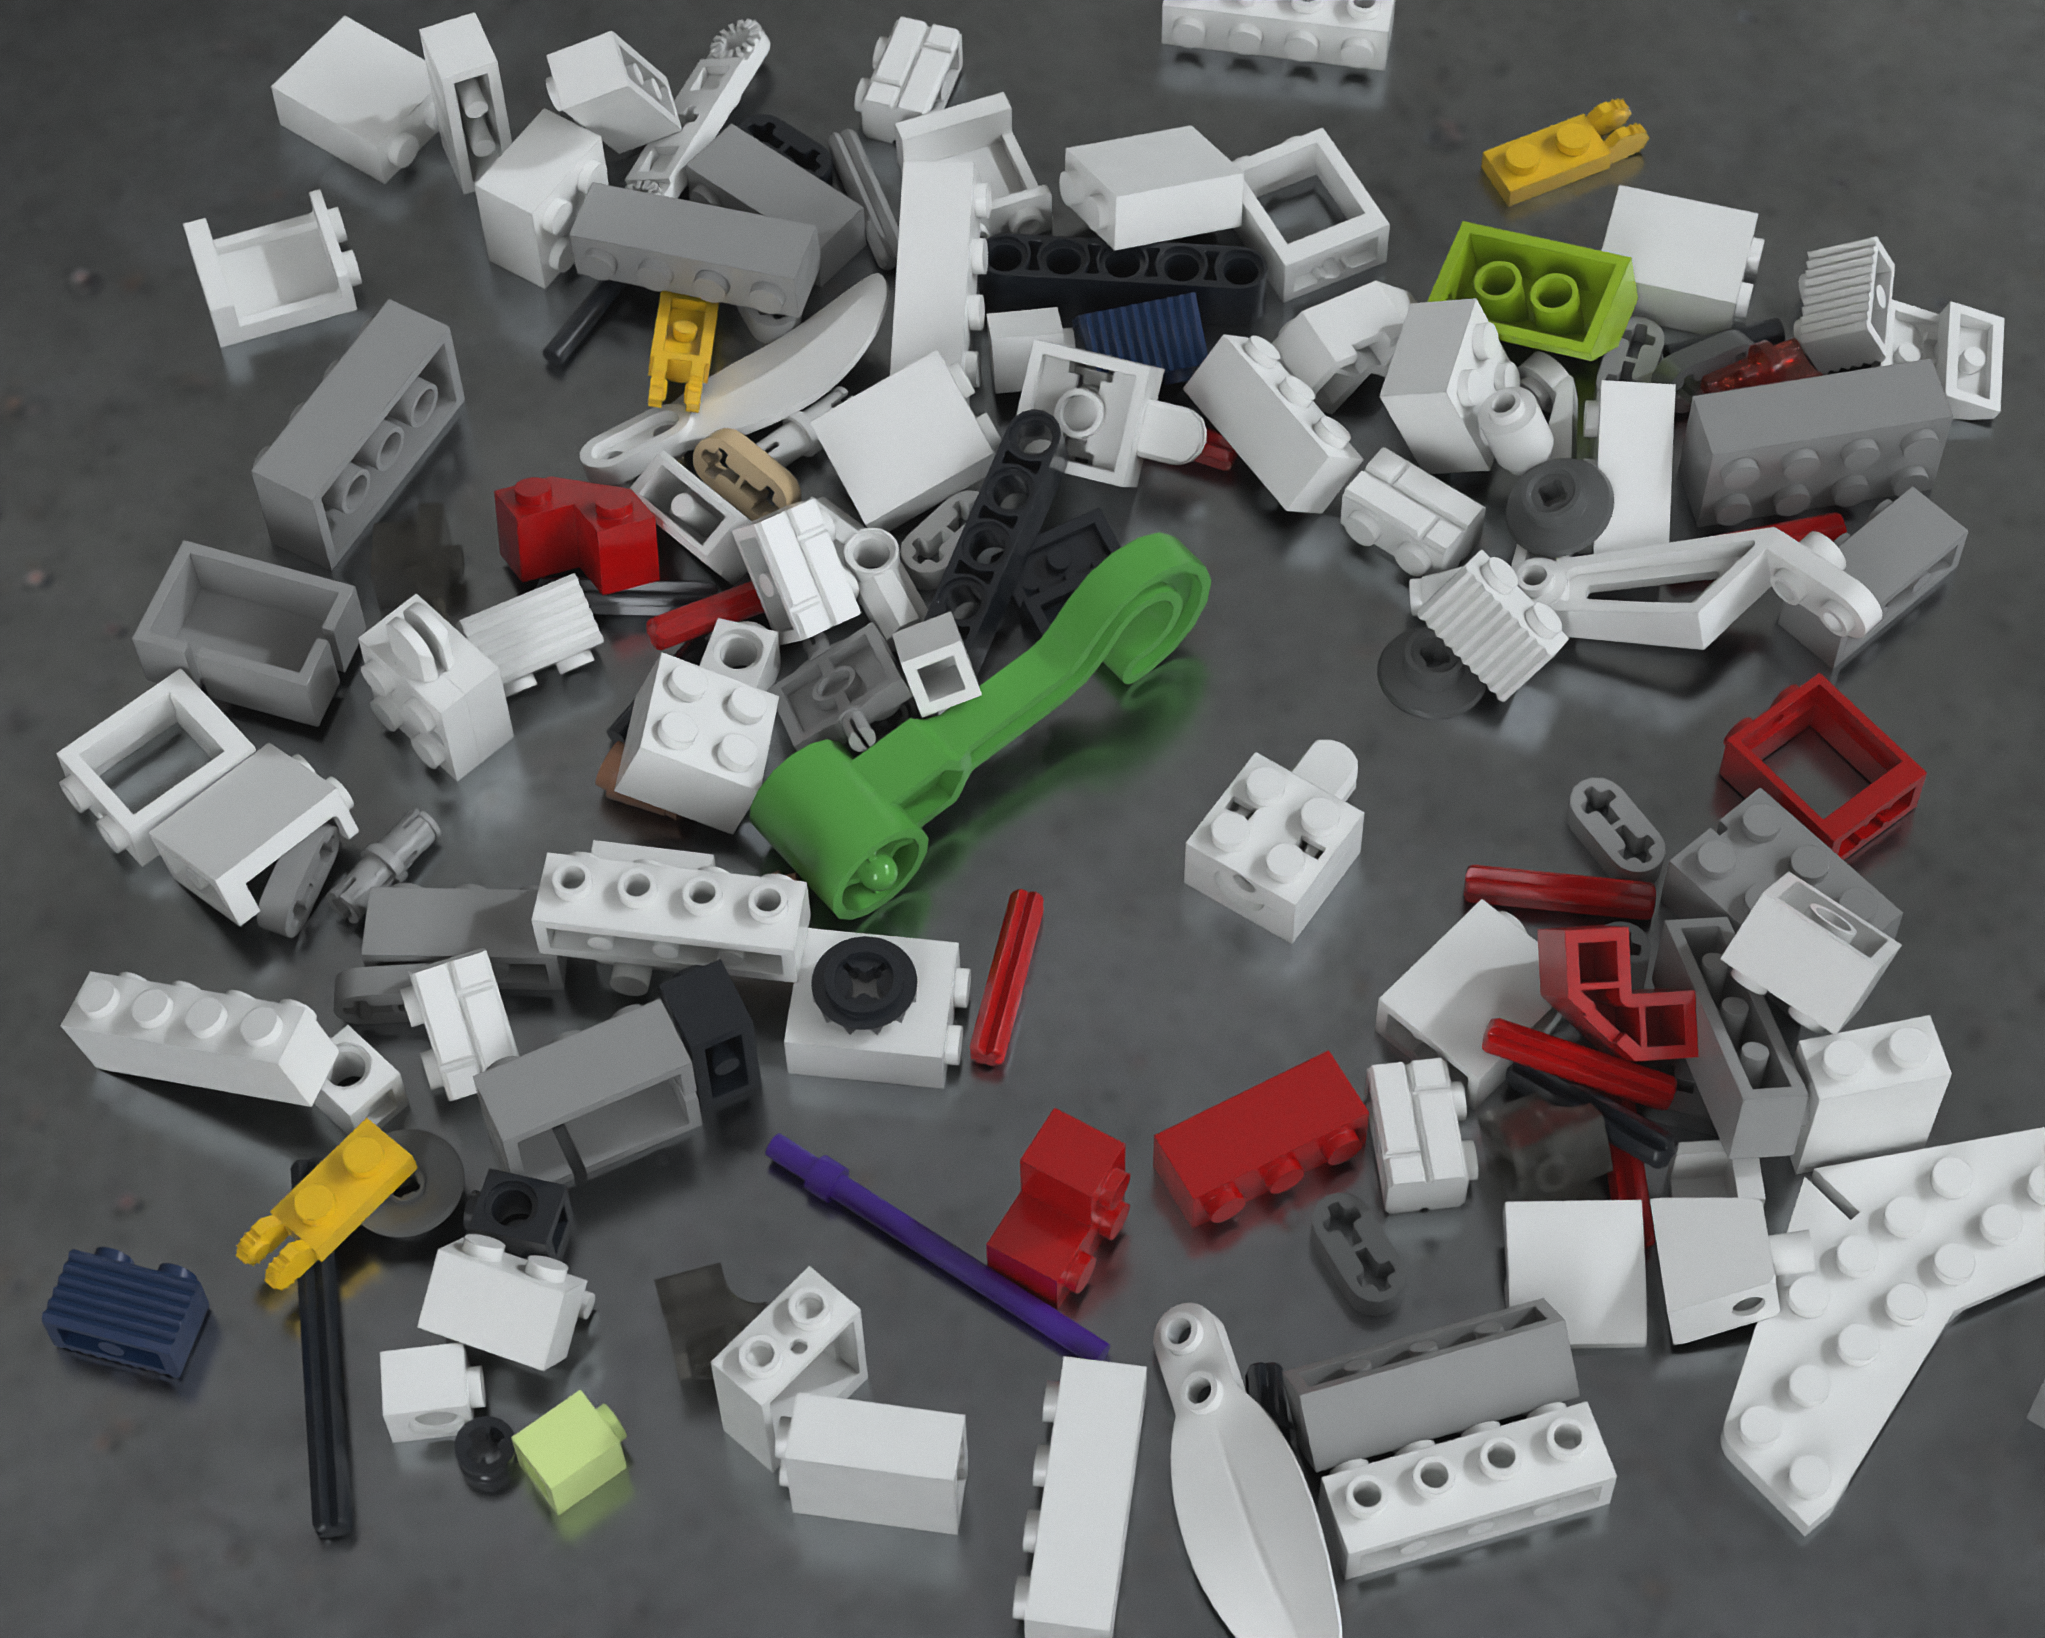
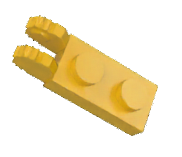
M1617 98L1616 100L1612 99L1610 102L1606 101L1598 104L1587 116L1585 114L1578 115L1483 151L1481 168L1507 206L1510 207L1609 169L1610 164L1623 160L1629 155L1633 156L1635 153H1639L1641 149H1644L1645 144L1650 138L1641 123L1621 127L1623 124H1626L1632 113L1623 98L1621 100ZM1614 130L1604 141L1600 137Z
M661 291L649 361L648 376H651L648 406L662 408V402L666 400L667 378L673 382L686 383L684 392L685 411L699 413L703 383H708L719 303L708 302L698 297Z
M366 1118L270 1211V1216L260 1218L251 1226L249 1232H245V1235L240 1238V1242L236 1245L237 1254L235 1256L245 1265L250 1264L254 1266L257 1263L260 1264L289 1235L292 1236L296 1241L288 1243L279 1252V1255L273 1258L272 1262L268 1264V1268L265 1269L264 1279L274 1290L276 1288L281 1291L285 1288L288 1289L317 1260L323 1262L418 1169L413 1156Z

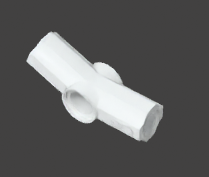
M824 496L815 499L818 507L824 509L834 523L836 538L833 544L841 564L848 567L857 580L859 586L857 603L862 605L870 622L875 624L891 652H897L892 633L923 622L928 611L900 560L897 540L891 533L883 529L864 527Z

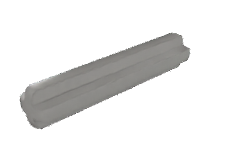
M845 129L841 133L833 132L827 141L831 159L848 197L864 207L866 238L878 266L885 271H890L897 267L899 227L857 133L851 129Z

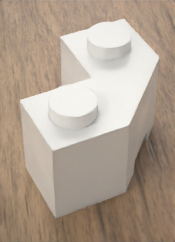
M1373 281L1301 311L1296 318L1287 322L1280 329L1278 337L1271 344L1280 353L1279 362L1291 376L1303 381L1312 389L1315 394L1314 403L1320 410L1333 414L1371 373L1386 377L1411 303H1417V301L1409 291L1379 281Z

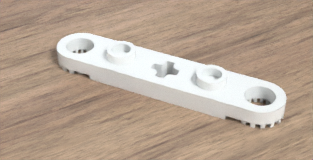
M746 19L744 23L743 20H738L736 27L732 23L728 25L730 28L728 32L722 29L720 31L722 36H715L713 39L715 43H711L708 57L700 59L674 101L682 131L647 143L625 178L627 183L626 189L678 199L681 192L688 186L686 164L715 139L732 110L740 102L741 95L769 52L770 41L757 21Z

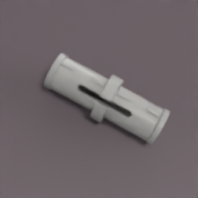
M411 807L386 836L378 843L370 842L361 851L360 857L362 859L355 865L356 867L327 893L326 898L331 908L343 919L348 917L349 922L357 923L367 912L370 887H391L392 885L402 883L408 876L406 870L423 851L440 837L441 830L438 824L423 810L420 813L418 808Z

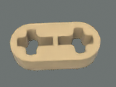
M722 428L716 430L701 440L694 449L693 466L697 475L705 484L751 521L785 506L801 502V488L791 472L748 437L735 429ZM719 449H723L728 454L726 458L728 468H725L720 463L722 453ZM767 486L775 492L772 499L775 504L774 506L766 500L769 492L766 489Z

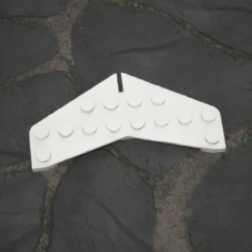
M2045 1127L1814 1168L1810 1181L1804 1177L1786 1233L1802 1230L1810 1231L1816 1270L1775 1276L1780 1312L1774 1317L1757 1321L1720 1437L1722 1450L1728 1460L1804 1536L1808 1535L1830 1516L1846 1490L1850 1479L1945 1326L1963 1310L2045 1275Z

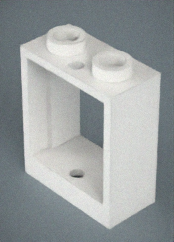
M1324 128L1302 136H1293L1277 146L1251 156L1239 157L1233 161L1244 172L1241 226L1234 227V230L1246 248L1254 249L1264 257L1268 268L1267 279L1283 303L1386 262L1390 224ZM1317 174L1348 220L1287 244L1257 198Z
M180 668L57 752V757L66 777L59 782V785L67 799L80 813L89 808L99 819L96 822V826L100 834L116 853L126 849L143 867L160 855L149 832L253 755L256 749ZM178 722L212 760L143 809L133 814L99 776Z
M810 1266L711 1361L723 1430L772 1473L781 1465V1459L775 1458V1441L781 1416L792 1417L797 1392L848 1399L868 1379L860 1308Z

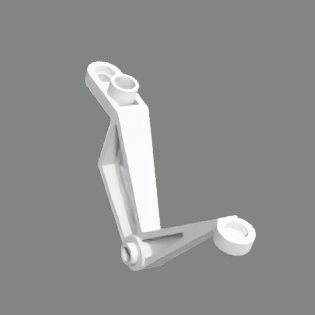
M1536 351L1518 367L1520 387L1534 394L1541 410L1551 413L1548 425L1554 438L1551 460L1558 458L1576 459L1578 398L1574 377L1570 376L1564 367L1553 357L1544 352ZM1561 494L1560 497L1548 500L1546 506L1551 507L1552 504L1560 500L1564 501L1566 494ZM1770 527L1574 557V553L1561 557L1539 556L1528 552L1517 544L1511 565L1518 578L1517 586L1534 603L1541 602L1549 606L1561 620V631L1567 637L1704 650L1771 586L1785 602L1791 605H1802L1819 616L1823 624L1840 637L1848 635L1853 638H1862L1882 619V610L1874 595L1860 581L1843 571L1846 568V560L1841 550L1827 536L1816 531L1807 534L1800 542L1781 530ZM1716 579L1691 603L1587 599L1588 594L1595 592Z

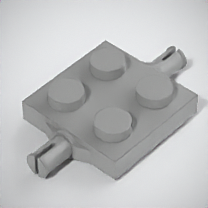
M873 622L848 638L831 645L827 635L823 632L813 636L816 642L815 645L810 638L804 639L803 648L809 659L794 673L768 689L769 693L779 696L777 711L797 751L809 744L826 739L839 741L842 745L848 740L853 750L858 752L866 751L867 749L861 738L864 737L870 747L876 741V735L869 724L890 717L900 708L903 702L913 697L912 691L890 648Z

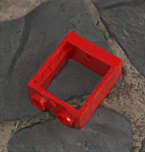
M1818 673L1800 687L1797 684L1786 687L1773 700L1770 709L1753 720L1751 717H1746L1734 725L1724 738L1725 750L1719 774L1745 799L1757 789L1762 788L1843 860L1847 859L1917 807L1927 776V772L1821 673ZM1808 726L1816 730L1872 783L1824 819L1762 761Z

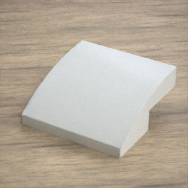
M1892 300L1886 359L1883 362L1875 360L1871 368L1931 358L1953 414V419H1995L2001 410L2004 318L1952 301L1947 304L1940 314Z
M1641 1200L1505 1202L1502 1212L1507 1273L1504 1284L1506 1308L1544 1298L1565 1319L1571 1349L1646 1347V1269Z

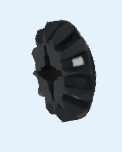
M862 936L839 942L822 955L813 971L811 981L813 1002L821 1010L826 1023L833 1021L843 1026L849 1035L856 1029H870L878 1035L883 1026L893 1021L902 1023L907 1009L912 1003L916 1002L918 982L912 960L899 946L882 938ZM849 975L854 980L858 978L864 983H868L874 978L878 979L876 986L880 999L877 997L872 998L866 993H862L856 998L852 997L854 994L853 982Z

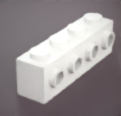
M1163 0L1162 44L1385 71L1394 20L1395 0H1310V2L1304 0Z
M903 161L890 376L931 352L938 350L947 366L958 361L972 386L980 387L982 373L981 355L979 351H973L974 331H982L985 321L983 295H976L977 274H986L988 267L986 238H980L981 218L990 217L991 188L989 182H982L974 161ZM969 396L968 398H966V400H967L968 404L970 405V396Z
M547 852L532 916V925L538 951L542 954L680 970L693 965L704 966L721 959L728 974L732 976L798 983L811 914L807 882L794 881L792 878L781 874H766L758 877L732 874L724 869L713 866L688 869L665 866L651 859H638L633 862L601 859L588 852H572L568 855Z
M90 971L61 1024L64 1031L97 1069L312 1107L340 1052L316 1021L317 1015L315 1012L296 1000L282 999L280 1003L255 999L238 990H227L223 994L201 990L184 981H174L171 985L151 982L130 972H121L119 976Z
M1064 1356L1060 1381H1047L1043 1405V1422L1054 1423L1051 1445L1038 1444L1033 1472V1486L1044 1487L1041 1510L1028 1509L1023 1538V1552L1034 1553L1031 1577L1018 1575L1013 1603V1618L1024 1620L1025 1638H1113L1146 1399L1147 1367Z
M1554 1402L1533 1410L1526 1419L1502 1426L1497 1421L1477 1424L1467 1429L1461 1435V1438L1436 1445L1432 1440L1413 1442L1398 1450L1394 1457L1370 1464L1365 1459L1344 1462L1333 1468L1328 1476L1321 1477L1318 1505L1345 1580L1610 1504L1617 1475L1588 1402L1566 1407L1565 1403Z

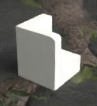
M1720 1140L1678 1143V1150L1671 1158L1667 1170L1671 1198H1757L1762 1201L1764 1206L1766 1197L1759 1158L1728 1160Z

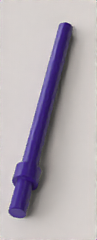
M781 1133L776 1134L768 1144L765 1155L805 1181L804 1188L826 1203L836 1200L1080 1358L1103 1361L1107 1356L1111 1344L848 1177L849 1169L828 1155L818 1158Z

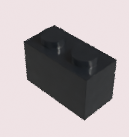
M721 959L704 966L693 965L677 972L671 980L659 984L663 1005L692 1062L697 1089L695 1092L702 1111L762 1085L753 1021Z

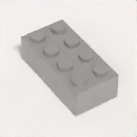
M388 299L375 317L368 318L362 324L355 342L340 360L337 359L329 365L322 383L306 402L296 406L285 429L272 445L264 447L259 452L254 461L251 474L271 543L330 571L334 569L465 401L450 326Z
M1931 358L1693 396L1678 470L1697 527L1715 524L1730 526L1741 523L1746 519L1777 514L1792 516L1808 509L1833 505L1847 507L1859 504L1864 500L1895 495L1900 497L1912 486L1919 492L1932 490L1953 414Z

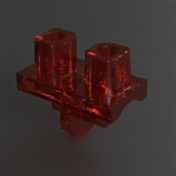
M1795 337L1775 346L1763 340L1750 345L1747 358L1702 376L1700 388L1704 394L1823 376V374L1808 362L1800 343Z

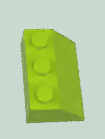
M1462 221L1427 302L1476 298L1488 321L1495 325L1500 341L1593 361L1619 346L1638 301L1632 257Z

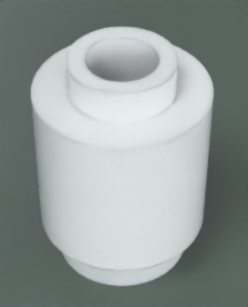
M1508 387L1496 391L1482 403L1478 412V423L1501 467L1515 475L1523 476L1533 467L1551 460L1554 438L1531 391L1522 387Z

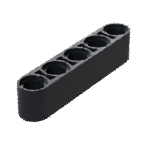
M1003 233L986 239L988 267L986 274H979L980 295L984 297L985 305L993 310L1002 312L1057 307L1059 315L1080 316L1195 293L1201 323L1247 325L1257 321L1264 312L1268 268L1266 260L1259 252L1240 246L1156 242L1114 251L1100 238Z
M1031 409L1023 411L1015 416L1008 425L924 618V621L950 611L953 615L960 605L967 602L981 604L978 612L971 618L964 620L954 618L976 678L1067 468L1069 455L1060 425L1053 415L1044 410ZM1044 439L1051 442L1049 447L1042 453L1027 454L1024 452L1027 445L1035 440ZM1021 493L1028 496L1024 504L1018 508L1005 509L1000 507L1003 500L1011 494ZM996 547L1004 550L1001 558L994 563L981 564L977 562L979 555L986 549Z

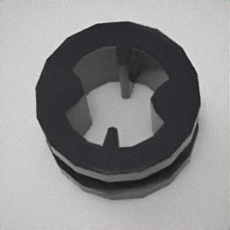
M483 1416L467 1422L458 1431L454 1442L455 1456L462 1474L474 1485L482 1487L498 1486L509 1480L517 1471L519 1462L511 1439L515 1433L508 1423L501 1418ZM488 1440L489 1446L492 1447L495 1440L500 1441L497 1445L500 1457L492 1463H487L486 1458L482 1456L480 1463H476L477 1455L474 1446L477 1443Z

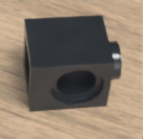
M489 1168L482 1190H473L468 1198L463 1218L464 1229L469 1230L470 1234L484 1235L497 1239L505 1244L504 1252L528 1260L529 1256L533 1255L559 1260L574 1216L567 1185ZM513 1214L529 1215L526 1221L516 1226L501 1224L505 1218Z

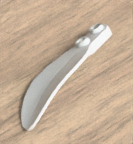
M871 274L782 337L709 377L708 383H703L699 413L685 411L686 404L684 403V394H682L671 404L662 405V408H651L592 438L580 451V460L590 483L615 487L626 486L636 476L642 474L654 457L663 450L676 460L687 451L694 450L701 440L716 430L732 428L746 435L783 420L817 401L850 372L875 338L885 316L889 301L890 290L887 280L882 274Z
M1182 1303L1172 1307L1158 1321L1154 1331L1153 1345L1176 1416L1171 1442V1478L1175 1509L1188 1556L1203 1590L1221 1619L1236 1638H1342L1341 1615L1327 1546L1310 1490L1293 1451L1271 1416L1246 1393L1222 1322L1205 1307L1196 1303ZM1191 1327L1188 1339L1178 1344L1180 1335L1187 1328ZM1207 1386H1211L1209 1397L1205 1401L1197 1403L1200 1391Z

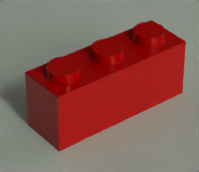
M1328 1050L1155 1134L1153 1167L1192 1229L1210 1220L1213 1223H1220L1238 1214L1244 1208L1246 1202L1268 1191L1272 1194L1282 1193L1295 1186L1304 1177L1305 1173L1327 1162L1330 1165H1338L1352 1158L1360 1151L1363 1144L1366 1143L1370 1112Z

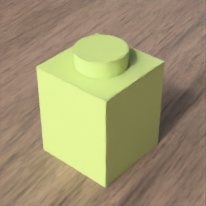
M581 1390L511 1437L519 1465L558 1516L627 1468L621 1442L627 1438L623 1426L606 1404L603 1403L595 1409Z

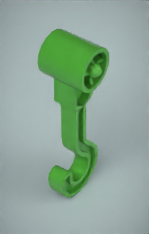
M1158 532L1138 537L1113 552L1086 576L1067 600L1041 639L1029 650L979 686L981 696L952 706L935 717L928 719L909 718L856 758L839 741L826 739L805 746L790 755L774 769L758 789L750 806V822L839 919L853 920L870 914L900 892L919 870L927 854L929 840L921 827L957 801L967 779L976 767L1059 707L1088 681L1102 662L1123 683L1131 684L1152 671L1177 648L1196 624L1208 601L1212 580L1206 566L1175 536Z

